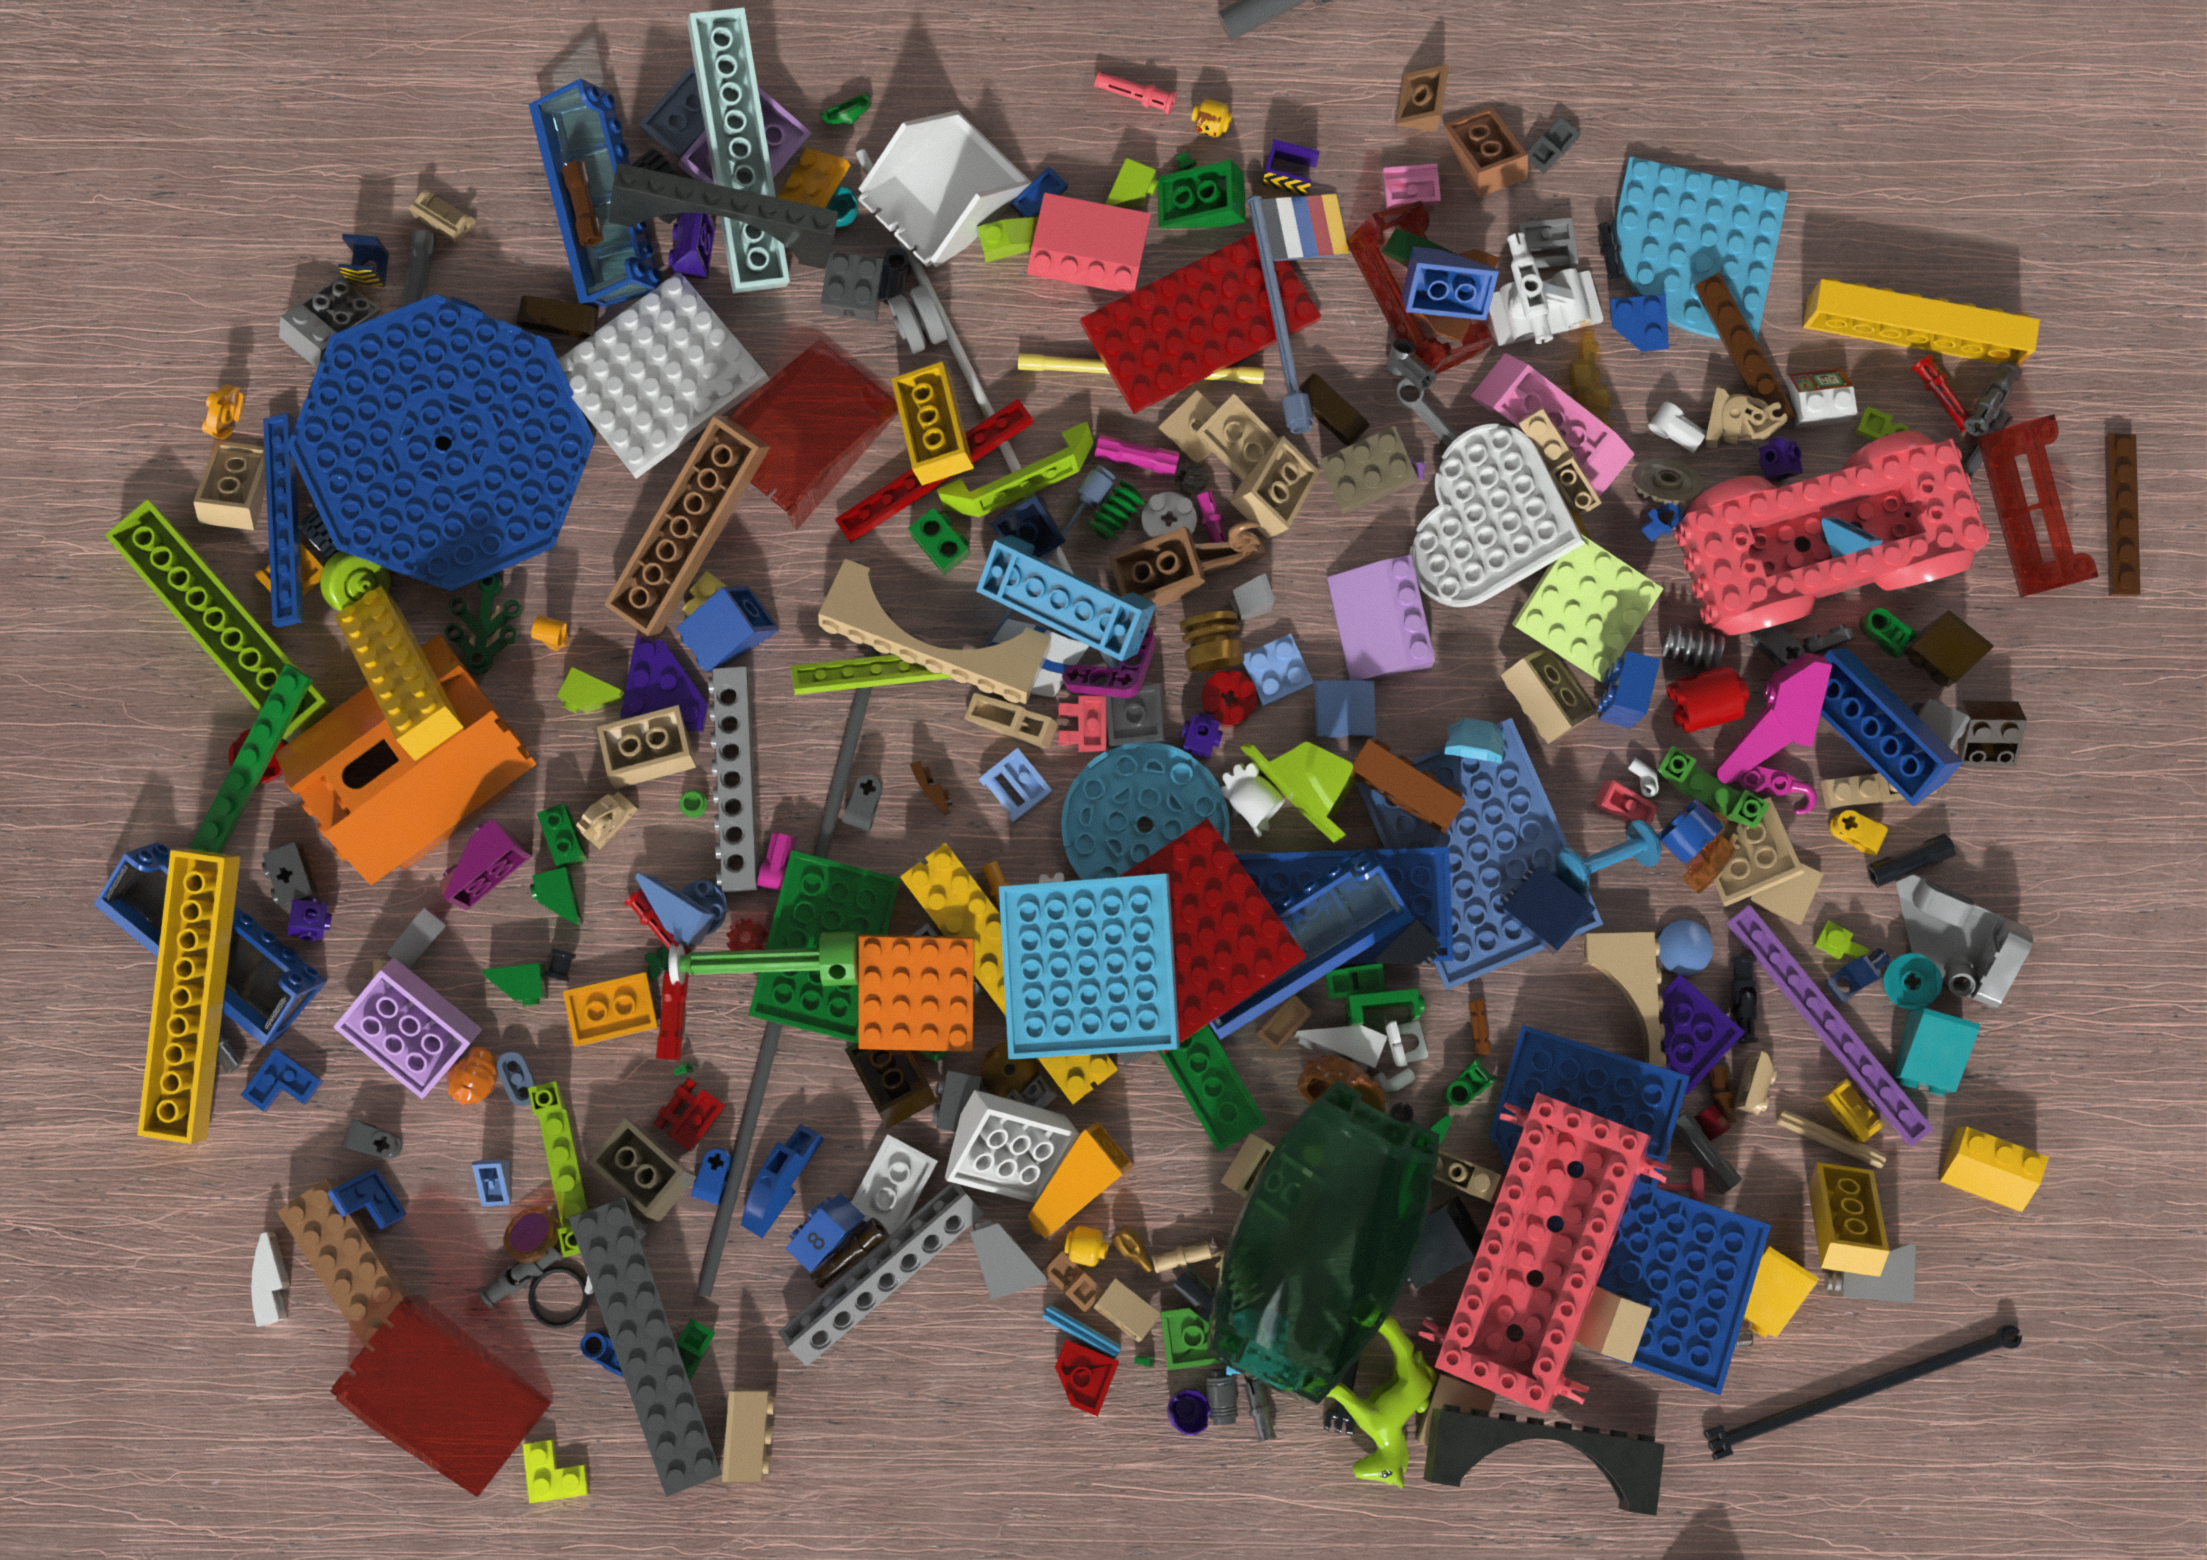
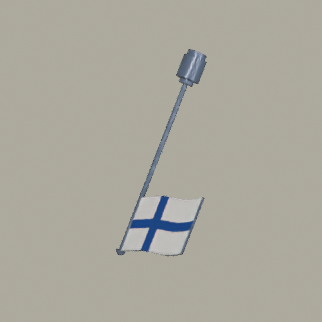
M1098 465L1095 470L1092 469L1078 488L1077 492L1080 495L1078 499L1082 503L1061 532L1064 538L1085 507L1092 508L1093 505L1099 507L1113 488V481L1116 477L1104 467ZM1058 547L1049 551L1043 560L1048 562ZM1009 607L982 648L1008 641L1023 633L1025 627L1051 636L1049 653L1031 694L1054 698L1064 684L1062 673L1067 667L1077 665L1089 645L1081 641L1068 639L1037 625L1011 620L1009 617L1014 609Z

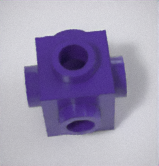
M1776 437L1768 440V445L1758 448L1760 454L1759 464L1764 472L1765 479L1782 481L1803 473L1800 461L1801 450L1796 441L1785 440L1784 437Z
M1199 713V716L1193 714L1191 722L1185 721L1181 737L1186 738L1183 751L1210 759L1213 746L1219 747L1223 731L1218 730L1220 722L1215 721V716ZM1199 732H1204L1206 735H1205V736H1201V735H1199L1198 733H1199Z
M307 898L305 901L292 899L288 935L297 936L304 941L323 940L324 930L330 931L332 914L327 913L328 903H322L321 900Z

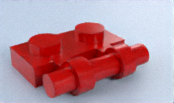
M688 1077L682 1086L678 1085L673 1091L675 1095L669 1103L660 1108L658 1111L659 1116L653 1124L662 1130L668 1121L672 1123L674 1127L667 1135L689 1152H692L726 1108V1105L705 1089H702L696 1097L693 1096L690 1092L697 1083ZM685 1100L690 1106L679 1118L675 1112Z

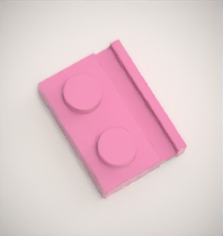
M1437 164L1383 168L1386 209L1440 205L1441 196Z

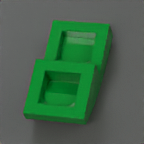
M691 1318L676 1343L689 1382L716 1332Z

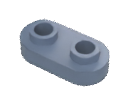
M507 1052L497 1062L498 1074L510 1100L518 1106H530V1096L528 1095L523 1098L520 1092L524 1087L537 1086V1083L525 1057L516 1052ZM513 1061L518 1064L515 1072L509 1070V1065Z

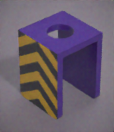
M1274 139L1264 173L1263 185L1308 196L1311 179L1271 168L1274 157L1316 168L1319 151Z

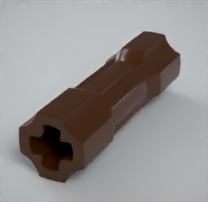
M577 161L569 162L562 167V171L576 215L575 225L580 245L589 247L598 245L601 241H604L591 199L590 181L585 162Z

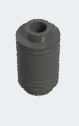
M1226 1369L1210 1371L1211 1376L1205 1377L1207 1400L1211 1408L1209 1419L1213 1420V1425L1236 1423L1238 1409L1234 1374L1231 1376L1226 1375Z

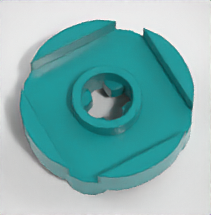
M1908 953L1900 955L1888 963L1883 973L1882 984L1885 994L1893 1004L1907 1010H1919L1928 1007L1941 992L1942 975L1939 968L1927 957L1921 954ZM1910 973H1914L1915 978H1920V984L1915 985V990H1910L1909 985L1904 984V979H1908Z

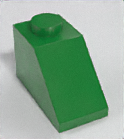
M563 867L532 875L534 883L530 884V890L534 900H538V903L575 925H583L571 870Z
M536 963L483 969V976L514 1001L522 1002L524 1007L540 1005V1000L548 999L546 976H544L545 965Z

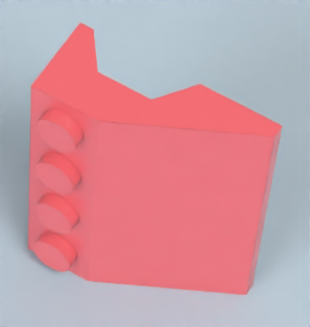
M1044 193L1027 274L1130 294L1137 290L1151 213Z

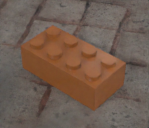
M1368 739L1353 762L1354 768L1350 776L1445 836L1464 806L1465 800L1461 798L1463 794L1450 785L1447 789L1437 782L1439 778L1429 771L1424 770L1421 773L1413 767L1415 763L1407 757L1400 755L1397 758L1389 752L1391 748L1377 739L1375 742Z

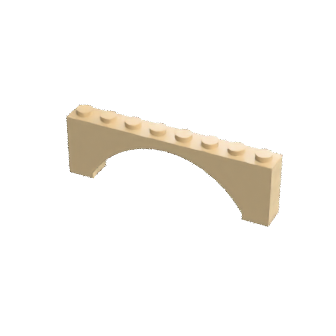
M844 559L818 613L819 626L826 632L842 634L855 643H865L873 646L881 653L897 655L907 663L923 665L933 673L941 672L951 676L957 682H968L976 685L986 693L994 692L1002 695L1010 702L1027 703L1049 653L1051 636L1025 627L1024 632L1000 644L981 649L952 650L926 644L904 632L884 612L871 587V568Z
M1655 932L1588 933L1583 935V964H1590L1601 971L1625 995L1636 1014L1641 1028L1644 1044V1062L1666 1069L1665 1052H1661V1041H1664L1665 1030L1664 1025L1659 1022V1012L1663 1011V999L1661 995H1658L1657 984H1661V969L1656 967V956L1660 954V943L1658 939H1655ZM1671 1143L1667 1155L1671 1154Z

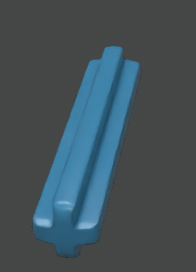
M1048 1305L1042 1314L1043 1319L1111 1358H1116L1121 1350L1119 1343L1053 1305Z

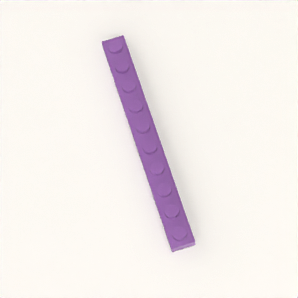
M1748 905L1727 921L1728 927L1750 954L1756 957L1759 965L1907 1146L1912 1147L1931 1132L1933 1127L1755 910Z

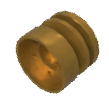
M1204 612L1180 622V631L1186 633L1182 636V642L1196 644L1185 650L1188 671H1215L1238 665L1245 660L1242 641L1228 639L1240 631L1239 626L1233 625L1238 620L1236 612Z

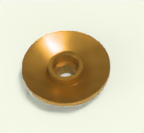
M1008 1042L993 1047L986 1054L982 1063V1078L985 1085L993 1094L1005 1098L1013 1089L1022 1093L1038 1077L1036 1058L1008 1059ZM1008 1064L1015 1067V1072L1012 1075H1007L1004 1072V1068Z

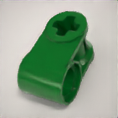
M1876 608L1865 614L1860 620L1861 631L1878 644L1884 652L1897 659L1902 656V650L1909 641H1914L1917 637V634L1911 627L1901 622L1885 608ZM1872 617L1880 620V628H1876L1872 624Z
M1478 1057L1445 1087L1443 1100L1449 1107L1460 1108L1484 1092L1498 1078L1495 1075H1490ZM1453 1087H1459L1464 1092L1462 1102H1457L1452 1098L1451 1091Z

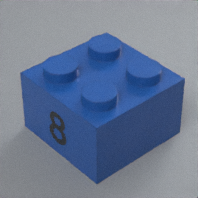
M841 1193L833 1199L828 1196L821 1204H817L807 1215L808 1219L790 1234L789 1237L792 1241L785 1249L811 1273L835 1252L865 1218V1215Z

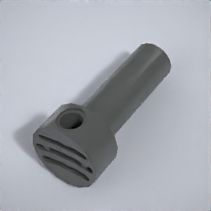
M1239 0L1218 11L1217 14L1228 38L1233 41L1307 0ZM1313 0V1H1314L1318 6H1321V5H1323V4L1329 2L1330 0Z

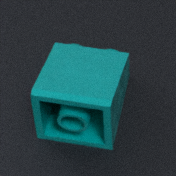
M1927 1008L1908 1012L1892 1078L1901 1080L1900 1085L1917 1089L1919 1085L1929 1088L1928 1093L1936 1096L1945 1097L1946 1093L1956 1092L1981 1024Z

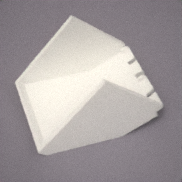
M956 110L903 122L859 187L861 195L858 200L871 213L878 210L880 213H877L875 217L890 232L897 229L894 236L909 250L916 248L917 250L913 254L926 267L931 264L938 267L968 247L978 237L977 226L994 222L1011 206L1010 202L1032 182Z

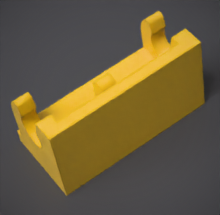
M1844 1078L1820 1097L1851 1137L1859 1143L1868 1140L1869 1137L1884 1126L1882 1121L1874 1115L1851 1086V1082L1847 1078Z

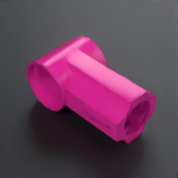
M772 833L765 862L763 861L759 871L758 886L781 890L791 850L794 851L797 840L795 837Z

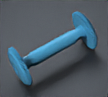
M1634 820L1627 827V841L1582 859L1576 850L1564 848L1559 851L1556 858L1558 878L1579 895H1584L1590 886L1589 874L1633 856L1645 867H1652L1659 862L1661 856V844L1658 835L1645 821Z

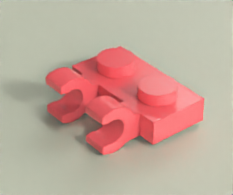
M1078 696V704L1059 703L1058 718L1078 717V731H1059L1058 745L1078 744V752H1105L1106 696Z

